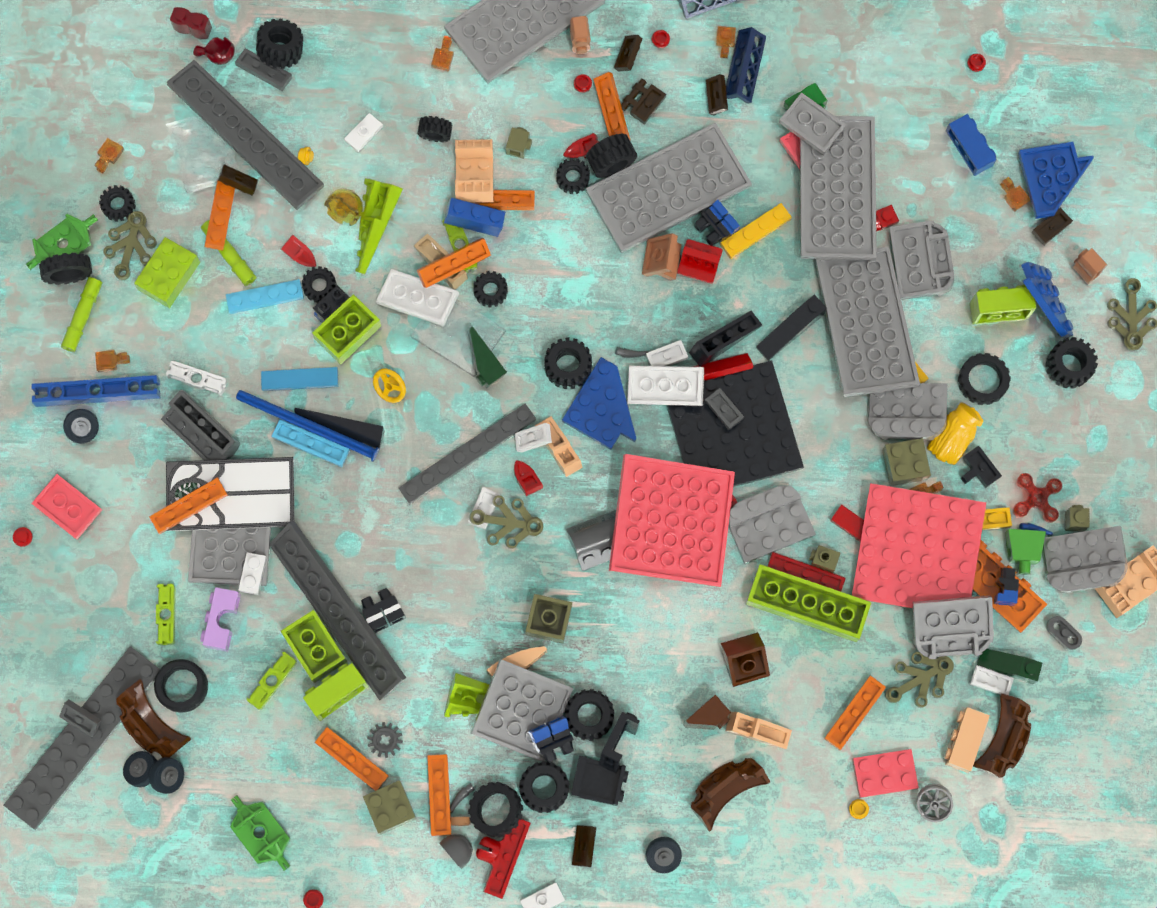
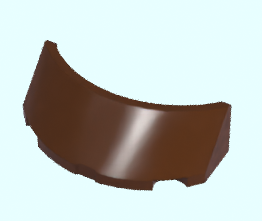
M141 679L116 698V703L122 712L119 717L126 731L147 752L151 754L156 752L162 758L171 757L191 740L189 736L170 728L158 717L147 700Z
M1002 693L1000 696V719L995 736L985 753L973 765V767L998 778L1004 777L1008 768L1013 769L1017 765L1028 744L1031 731V723L1028 722V716L1031 712L1030 705L1020 698Z
M745 758L743 762L736 764L734 761H731L715 769L714 772L700 783L695 791L697 796L691 802V809L710 832L713 830L712 828L719 812L731 799L750 788L769 784L770 780L763 767L752 758Z

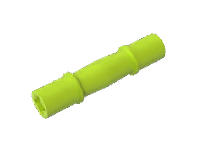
M210 220L201 226V230L206 236ZM225 239L223 251L218 250L219 253L231 266L232 272L237 275L244 286L252 284L257 278L256 275L246 264L247 262L242 260L231 243Z
M88 277L83 292L80 294L81 299L74 311L70 326L67 327L60 346L61 348L70 352L76 351L93 303L97 301L96 298L102 286L100 280Z

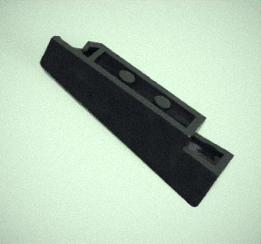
M300 408L294 409L295 414L373 448L378 447L380 450L385 433L383 426Z

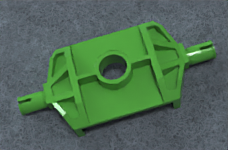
M66 214V219L39 239L33 238L32 241L36 255L35 258L26 263L27 267L31 270L39 263L41 264L42 260L53 257V255H62V253L79 254L92 245L89 226L98 221L96 216L93 214L85 221H81ZM62 240L68 241V245L65 248H59V243Z
M238 795L232 798L230 801L238 809V813L233 819L230 828L257 864L277 861L283 871L289 868L291 865L283 857V853L291 838L285 833L265 804L259 802L246 806ZM257 827H263L265 830V835L262 838H256L254 835Z

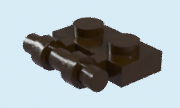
M641 79L638 83L634 84L630 94L623 98L621 107L623 111H626L628 107H632L630 115L645 125L664 101L667 94L653 84L646 89L644 86L647 82ZM638 94H641L642 97L638 102L634 100Z

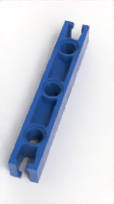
M157 375L35 383L32 384V390L35 392V395L32 396V403L36 407L161 399L160 391L157 388L154 390H145L144 388L145 385L156 384L158 386L160 385V380ZM139 385L136 392L130 391L132 386ZM95 388H100V392L98 394H92V391ZM56 391H62L59 397H54ZM39 392H47L48 394L47 397L36 398Z

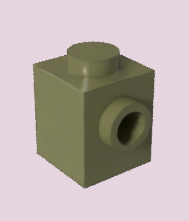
M512 127L506 145V154L524 159L526 150H530L532 145L530 132L521 127Z
M1072 505V507L1065 511V531L1084 532L1090 527L1089 508H1083V505Z
M818 545L816 550L812 549L809 560L812 561L811 566L833 573L841 553Z

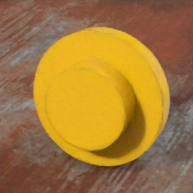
M310 147L301 148L298 153V159L304 165H309L313 161L314 153Z
M856 799L850 803L849 813L855 819H863L869 813V806L864 800Z

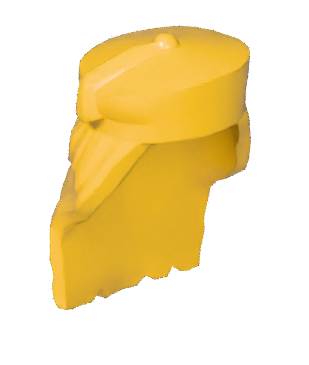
M960 402L957 408L947 415L946 428L939 436L930 441L927 449L932 451V454H935L936 458L940 461H947L948 464L955 465L963 456L968 445L974 440L977 426L980 427L982 425L983 418L974 407Z

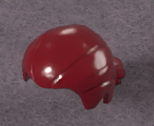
M215 37L210 40L206 47L195 46L193 55H206L212 63L224 65L232 60L235 47L226 37L223 38L224 40Z

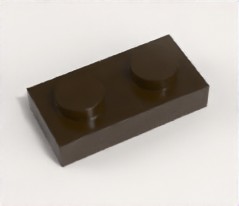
M639 35L625 36L614 65L615 70L618 72L631 71L640 49L642 37Z
M719 74L706 79L709 114L714 116L727 111L725 76Z
M225 164L218 178V181L225 185H229L253 196L258 183L257 179Z
M1060 207L1054 216L1044 220L1033 229L1032 233L1045 246L1068 227L1073 220Z
M577 825L572 857L573 866H592L597 827Z

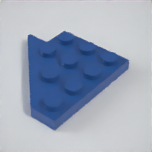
M1074 142L1019 150L1018 156L1035 219L1051 217L1056 214L1093 161V155L1078 158Z
M1031 262L1022 264L1021 266L1027 278L1023 280V283L1056 331L1063 338L1073 336V325L1066 318V308L1062 302L1060 303L1058 298L1060 295L1059 290L1051 281L1053 278L1051 271L1044 266Z
M600 357L563 417L562 422L612 450L620 435L633 442L636 441V435L618 367Z

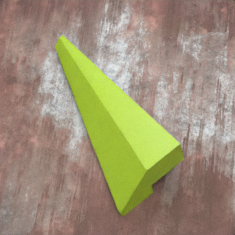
M366 178L364 184L367 185V189L362 199L365 201L364 212H361L359 229L361 250L357 251V256L360 257L359 266L355 270L362 274H365L403 190V188Z
M455 673L449 689L444 717H450L451 714H462L463 717H468L469 714H478L490 684Z

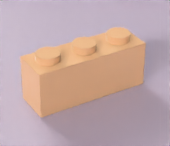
M968 707L959 712L957 717L959 725L957 730L954 729L950 740L953 743L951 748L946 750L944 759L947 760L945 765L966 773L972 771L990 715Z

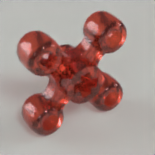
M1020 474L1016 482L1019 488L1026 491L1027 500L1016 503L1013 507V514L1018 518H1023L1031 508H1037L1042 512V518L1045 522H1055L1059 517V512L1056 508L1049 505L1048 497L1062 490V482L1057 478H1052L1044 488H1038L1034 485L1030 474ZM1035 495H1038V498L1041 499V500H1040V501H1037V498L1034 497V496H1035Z

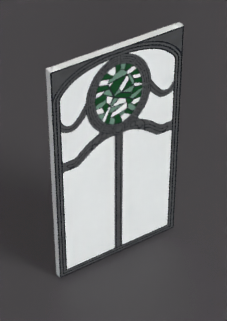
M294 457L166 462V507L217 477L228 496L167 531L285 527L289 522L295 521Z

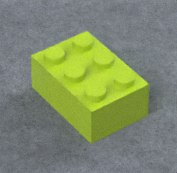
M165 237L134 284L138 291L170 309L200 264V261L196 254Z
M1019 285L1011 289L999 287L997 290L990 291L988 288L980 289L969 303L972 324L1029 319L1036 309L1035 299L1025 285Z
M353 294L312 334L314 339L341 365L381 327V322Z
M314 610L281 630L282 635L313 683L347 662Z
M345 663L338 668L339 672L334 676L328 675L321 681L322 684L317 688L313 686L305 692L306 695L303 699L319 721H322L369 687L353 663L349 665Z

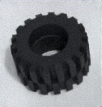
M280 18L279 20L271 19V22H264V25H261L257 31V56L260 57L262 62H266L267 66L272 65L276 69L277 67L285 69L286 66L290 68L292 64L296 65L302 57V30L297 28L295 23H290L289 20L283 21Z
M622 133L606 137L596 143L587 152L586 158L596 177L605 178L629 167L636 160L637 153L627 134Z
M570 337L565 338V341L558 339L557 344L553 342L551 348L547 349L544 359L545 373L547 377L549 376V381L551 383L555 382L557 387L562 385L563 389H567V386L575 389V385L580 387L583 381L586 382L592 368V355L589 353V348H585V344L582 341L578 343V339L574 338L573 341H569ZM571 355L577 358L580 365L576 370L566 372L557 366V361L563 356Z
M1072 337L1070 340L1065 338L1063 341H1059L1053 347L1046 358V367H1049L1046 371L1047 374L1052 375L1050 377L1052 381L1054 379L1057 381L1056 385L1060 386V384H1063V388L1070 386L1071 389H1074L1077 386H1082L1093 376L1098 366V363H1096L1098 356L1094 355L1096 351L1094 348H1090L1091 344L1089 342L1085 344L1083 343L1084 339L1080 338L1077 341L1076 337ZM1072 355L1076 357L1080 362L1081 370L1071 371L1067 369L1063 363V356Z
M584 689L580 693H575L569 699L565 708V717L569 730L575 737H579L581 740L594 741V739H600L603 735H606L612 727L615 714L613 704L601 691L597 692L594 689L586 691ZM585 704L597 706L601 711L599 723L594 726L583 725L578 719V711L581 706Z
M542 761L541 763H534L522 774L519 783L521 798L526 806L538 813L556 811L565 803L568 797L569 780L566 773L563 772L560 766H556L552 762ZM540 776H549L555 781L556 791L548 799H540L533 793V782Z

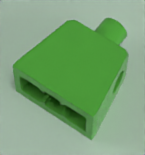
M1008 529L1005 532L1009 563L1019 564V574H1030V565H1036L1040 562L1046 531Z

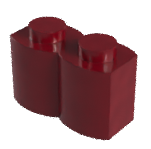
M175 7L173 9L170 21L175 31L182 34H191L198 39H208L212 26L206 15L191 13L182 7Z

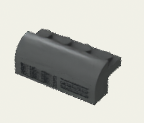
M180 390L168 403L171 408L161 420L203 460L228 459L236 453L240 442L185 390Z
M616 510L566 529L582 571L610 561Z

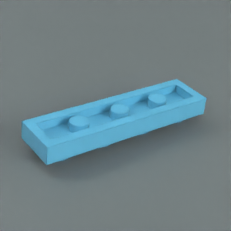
M300 279L225 294L230 314L304 299Z
M280 419L272 434L273 439L341 468L350 452L349 448Z

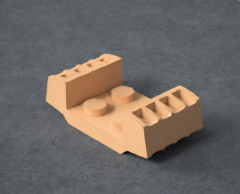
M455 140L456 199L474 203H492L493 140Z
M1154 545L1127 563V572L1118 585L1094 588L1116 619L1157 591V549Z

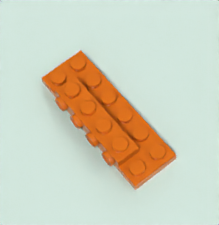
M980 540L973 591L979 596L990 595L992 597L993 609L1021 633L1047 606V603L1030 589L1031 584L1022 578L1021 580L1019 579L1017 604L1014 606L994 604V596L997 593H1001V587L996 584V580L1001 577V570L1003 568L1012 567L1009 565L1006 567L1000 562L1002 558L995 552L991 554L986 549L988 546Z

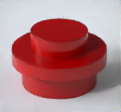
M658 30L652 35V43L657 48H664L670 42V36L664 30Z
M973 54L968 58L967 65L970 70L979 72L984 69L986 60L981 54Z
M585 74L577 76L574 80V88L578 92H588L592 87L591 78Z
M21 527L13 533V541L20 547L28 546L32 542L33 535L28 528Z
M313 889L305 893L303 902L307 908H320L324 902V897L320 891Z

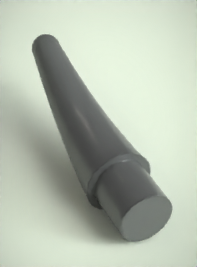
M619 347L615 350L616 355L624 358L641 357L648 353V351H633Z
M471 783L458 792L451 804L450 813H453L457 805L469 793L475 790Z

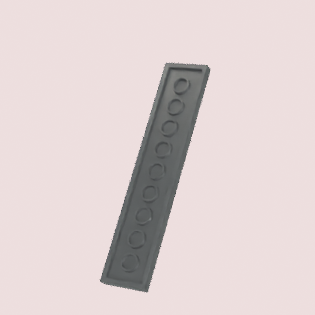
M195 60L167 81V86L296 210L324 187V183Z
M289 522L270 542V547L379 700L384 699L406 679V676L296 522Z
M130 646L82 706V708L101 719L97 733L90 737L68 723L3 806L36 830L121 723L119 716L122 712L116 703V698L139 679L143 681V688L146 691L155 680L160 669Z

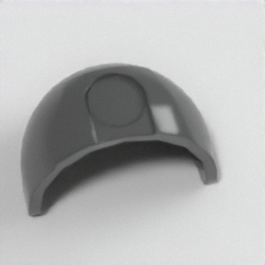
M461 834L449 835L439 843L461 869L470 861L473 848L465 836Z

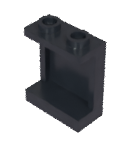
M628 712L621 713L601 753L599 765L617 773L623 755L614 750L623 732L627 731L636 735L640 720L634 714Z
M579 755L571 796L618 806V802H623L625 791L621 790L623 782H627L629 771H625L626 766L622 765L617 773L599 765V761Z

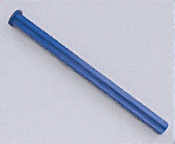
M239 390L236 395V399L369 457L372 462H374L378 455V447L374 449L245 391Z

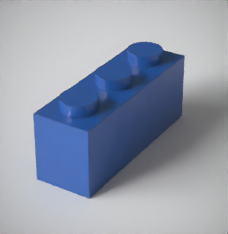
M966 114L948 124L946 132L974 176L993 167L997 160L996 154L987 145L985 136L978 131L977 124L973 118Z
M451 198L447 206L444 223L498 237L503 228L506 212Z

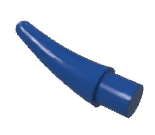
M1020 523L1019 525L1021 530L1046 531V535H1053L1051 531L1031 523Z

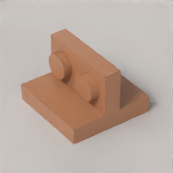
M671 233L647 240L642 275L647 277L660 275L669 280H676L682 245L677 242V235Z

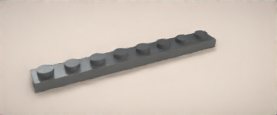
M526 403L400 486V492L409 505L515 435V433L536 421V417Z

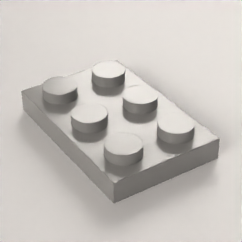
M803 93L798 96L779 120L782 126L823 155L846 128L845 123Z

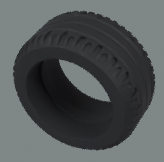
M177 659L166 663L158 671L154 681V692L158 701L167 709L178 713L196 709L204 701L208 691V680L204 671L194 662L185 659ZM179 670H188L197 679V689L194 695L184 702L170 700L165 691L168 678Z

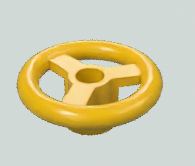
M387 368L380 369L374 374V389L383 400L390 403H397L403 400L406 394V387L399 374ZM379 377L384 382V391L379 386ZM390 391H400L397 397L388 396Z

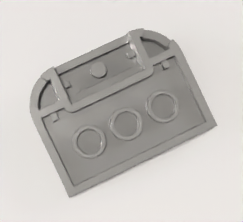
M934 221L889 227L901 300L937 294L941 296L951 291L954 284V270L947 230L941 225L934 223Z
M920 383L919 387L870 393L868 420L871 430L883 440H888V438H923L927 441L934 440L946 428L948 385L945 383Z
M778 486L735 504L730 511L728 527L744 564L816 535L802 504L801 496L792 486Z
M1121 526L1047 537L1044 540L1047 578L1050 584L1061 592L1072 593L1074 591L1100 587H1113L1118 585L1127 572V559Z
M988 595L913 602V642L915 647L929 659L965 654L981 655L990 643H993L994 638L992 597Z

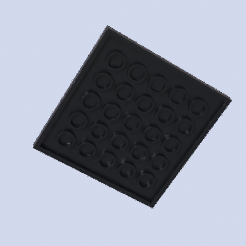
M772 360L753 365V368L705 380L703 386V406L667 405L683 463L735 472L733 487L804 468ZM719 388L744 416V419L730 430L726 428L705 402V399Z

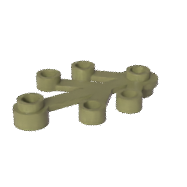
M139 211L132 212L128 216L126 223L116 229H110L108 232V236L112 241H118L121 237L120 234L130 230L127 237L112 246H106L103 250L104 255L111 259L115 257L117 251L125 247L122 262L114 269V274L119 280H126L130 277V269L128 267L133 249L140 256L142 265L146 266L148 263L143 262L145 257H148L149 260L151 258L137 239L138 230L145 238V244L148 248L153 249L157 245L156 239L150 235L145 227L147 222L145 215ZM136 219H140L138 224L134 223ZM112 233H118L116 237H111ZM154 240V243L149 245L148 241ZM108 250H113L112 254L110 255L106 253ZM122 271H126L124 276H120Z
M1131 278L1124 285V289L1128 293L1129 313L1120 305L1117 299H1111L1107 303V308L1110 311H1115L1129 324V331L1120 324L1119 318L1115 316L1108 320L1107 325L1110 329H1116L1124 337L1126 348L1138 350L1143 344V337L1157 327V320L1149 318L1145 322V326L1138 332L1137 324L1147 314L1155 311L1157 303L1154 300H1149L1144 305V308L1137 313L1136 293L1141 289V283L1138 279ZM1129 285H1132L1134 290H1130ZM1110 303H1115L1116 307H1112ZM1148 304H1152L1154 308L1150 309ZM1111 320L1116 321L1117 325H1112ZM1148 322H1152L1154 327H1150ZM1130 339H1134L1136 344H1132Z
M495 496L492 503L501 510L506 518L485 515L479 509L472 511L469 515V520L474 525L490 523L504 526L495 534L488 535L487 543L491 546L498 544L499 540L513 529L522 528L523 530L515 537L506 539V546L508 548H515L528 535H539L544 527L541 519L532 517L521 499H514L511 506L514 510L519 511L525 521L516 519L505 504V499L502 496ZM497 498L502 500L501 505L496 504L495 500ZM515 501L520 502L521 506L519 508L514 506ZM475 514H478L480 516L479 521L474 520L473 517ZM531 523L536 524L537 528L535 530L530 528ZM491 536L496 538L495 543L490 542ZM510 539L515 541L514 546L509 545Z
M920 652L912 654V663H922L933 667L928 671L907 666L904 662H898L894 666L896 673H905L916 676V678L898 688H889L885 693L886 700L890 703H897L902 698V694L921 684L919 695L915 699V705L918 708L925 707L928 703L926 696L930 679L937 675L936 686L932 689L931 693L934 698H941L944 695L943 685L945 676L950 674L954 668L953 661L947 656L929 659ZM915 655L920 656L921 660L919 662L914 660ZM942 662L947 664V669L941 667ZM899 664L904 666L903 671L898 670L897 666ZM935 689H940L941 695H936ZM892 691L897 692V698L891 696ZM919 698L924 700V705L918 703Z

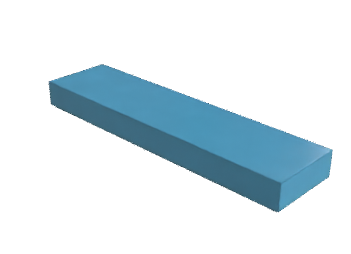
M338 368L261 371L262 391L339 387Z

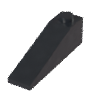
M814 294L756 346L757 350L769 361L825 314L827 307Z
M751 310L697 341L689 351V354L701 367L759 329L762 323Z

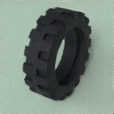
M83 253L57 254L42 260L41 264H39L41 280L44 283L48 282V284L60 285L64 283L65 285L71 282L76 283L79 280H85L86 277H90V274H92L90 257Z
M979 353L976 356H971L963 364L958 376L959 389L963 391L964 397H968L972 403L977 402L978 405H990L993 402L999 401L1008 390L1009 382L1011 381L1009 368L1005 366L1006 363L1003 360H999V357L996 355L991 356L990 353ZM977 365H987L993 368L1000 379L998 388L989 394L976 391L969 381L971 369Z
M500 782L487 783L488 785L479 787L480 790L478 792L475 791L473 799H470L468 814L471 818L469 819L474 824L475 829L490 837H503L504 834H510L512 829H516L519 825L518 821L522 819L521 811H523L522 800L517 795V792L508 785ZM503 794L509 800V814L501 824L489 826L482 818V806L490 796Z

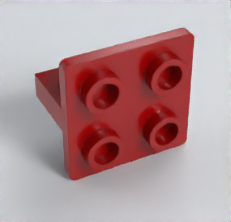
M687 239L677 274L713 284L723 249Z

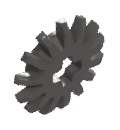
M382 722V728H379L378 724H376L377 730H370L373 737L368 736L367 739L372 740L368 747L374 746L375 748L371 752L374 753L378 750V757L385 753V758H388V752H391L394 756L393 750L397 749L400 751L401 749L397 746V743L403 744L402 740H398V737L403 735L402 733L396 734V731L399 729L398 727L394 730L391 729L392 723L389 724V727H386L385 722ZM382 735L390 736L389 745L380 744Z

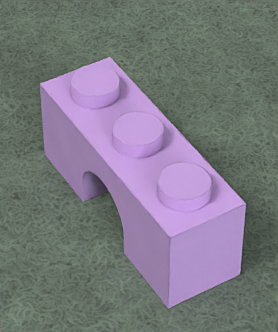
M216 587L215 591L211 592L209 599L211 609L207 611L205 616L207 626L206 630H203L201 634V642H203L202 645L205 648L229 651L232 632L221 628L219 620L225 613L237 614L241 597L239 592Z

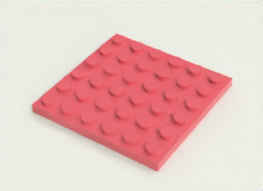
M623 454L609 571L721 587L735 472Z
M870 483L852 596L866 601L912 609L913 602L971 597L987 502Z

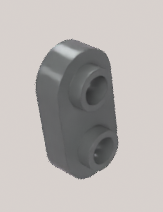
M1055 616L1048 621V632L1065 649L1075 650L1082 644L1081 634L1063 617ZM1058 624L1059 630H1055L1053 625ZM1069 637L1073 639V644L1068 642Z

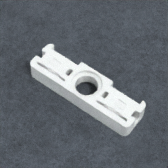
M176 361L170 362V370L166 372L168 379L171 377L172 379L184 382L186 385L201 390L206 389L218 393L219 396L223 395L227 385L224 377ZM200 374L202 379L200 382L194 383L191 380L192 376Z

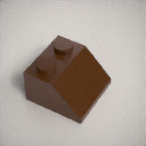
M758 632L721 643L724 661L733 687L770 676L765 645Z
M715 694L691 715L683 725L685 728L714 730L716 727L721 729L729 722L730 718L728 716L731 714V711Z

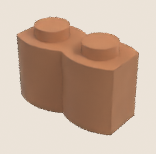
M586 16L572 17L570 20L572 50L577 54H585L590 50L591 38L588 18Z
M1086 248L1074 260L1075 265L1073 269L1089 284L1107 267V263L1093 248L1090 250Z

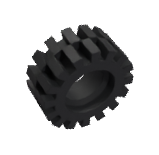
M424 116V118L421 117L419 120L417 134L420 138L429 139L428 141L431 142L432 140L435 142H448L451 138L453 125L449 120H444L445 118Z
M570 158V161L565 159L564 163L561 162L556 173L559 188L564 189L565 193L570 191V194H573V192L578 194L580 190L583 192L590 180L588 165L585 166L583 160L579 162V158H576V161ZM570 170L578 171L580 179L576 182L568 181L566 178L567 172Z
M114 185V188H111V186L107 187L108 191L104 190V195H100L101 201H99L102 212L111 221L113 219L115 222H118V219H120L122 222L124 217L128 219L129 214L134 212L133 209L136 207L131 192L121 185L120 188L117 185ZM120 197L124 199L123 207L117 210L111 208V201L114 198Z
M318 266V269L312 267V271L307 270V274L303 275L302 288L304 294L310 301L313 300L315 303L321 301L337 286L333 273L325 267L324 269L321 266ZM318 278L324 279L327 283L325 289L322 291L314 290L312 288L314 280Z
M486 271V274L481 273L480 277L477 276L476 282L474 281V296L479 303L481 302L483 306L488 305V307L492 308V305L497 307L498 303L502 304L503 300L506 299L508 287L506 279L502 278V274H496V271H493V273ZM488 283H494L497 285L498 291L494 295H487L483 291L484 286Z

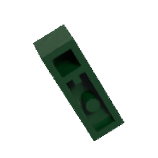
M472 326L467 333L474 370L477 375L476 380L481 386L488 388L502 378L507 371Z
M990 649L984 650L979 655L977 662L978 666L1030 684L1038 682L1043 664L1023 656Z

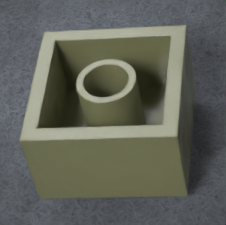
M923 438L885 444L882 453L890 486L925 481L931 476Z
M534 594L525 634L564 644L573 602Z
M400 780L363 796L379 835L417 819Z

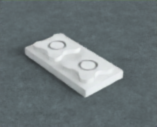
M391 269L376 299V303L444 326L459 292L436 283L425 288L420 278Z
M629 366L627 404L703 406L704 367Z

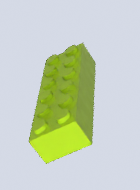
M760 564L757 568L746 605L857 642L861 637L871 602Z

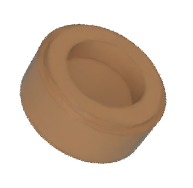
M451 817V825L469 826L471 824L470 817Z

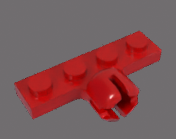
M523 819L518 821L519 825L516 829L513 828L510 834H504L501 841L490 837H483L479 845L489 848V850L477 848L476 857L491 864V871L483 892L503 899L531 824Z

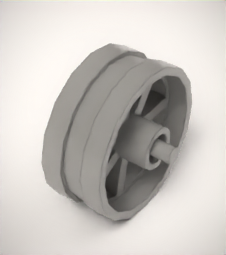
M940 784L926 785L917 796L918 812L927 821L941 822L945 820L953 809L951 793ZM936 789L935 795L931 796L928 791ZM939 791H943L947 796L939 799ZM925 793L930 801L920 799ZM950 800L949 807L941 804L943 801ZM920 805L930 806L923 812ZM942 808L946 810V812L942 815H939L938 809ZM931 810H935L936 816L928 815Z

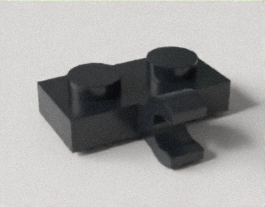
M977 446L963 456L964 461L971 469L960 478L964 484L977 476L983 486L987 488L1002 477L980 446Z

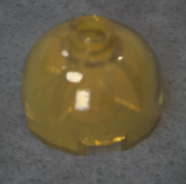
M338 189L332 192L324 203V206L328 208L327 214L339 224H342L343 221L349 223V226L356 224L363 211L360 197L356 192L349 189Z

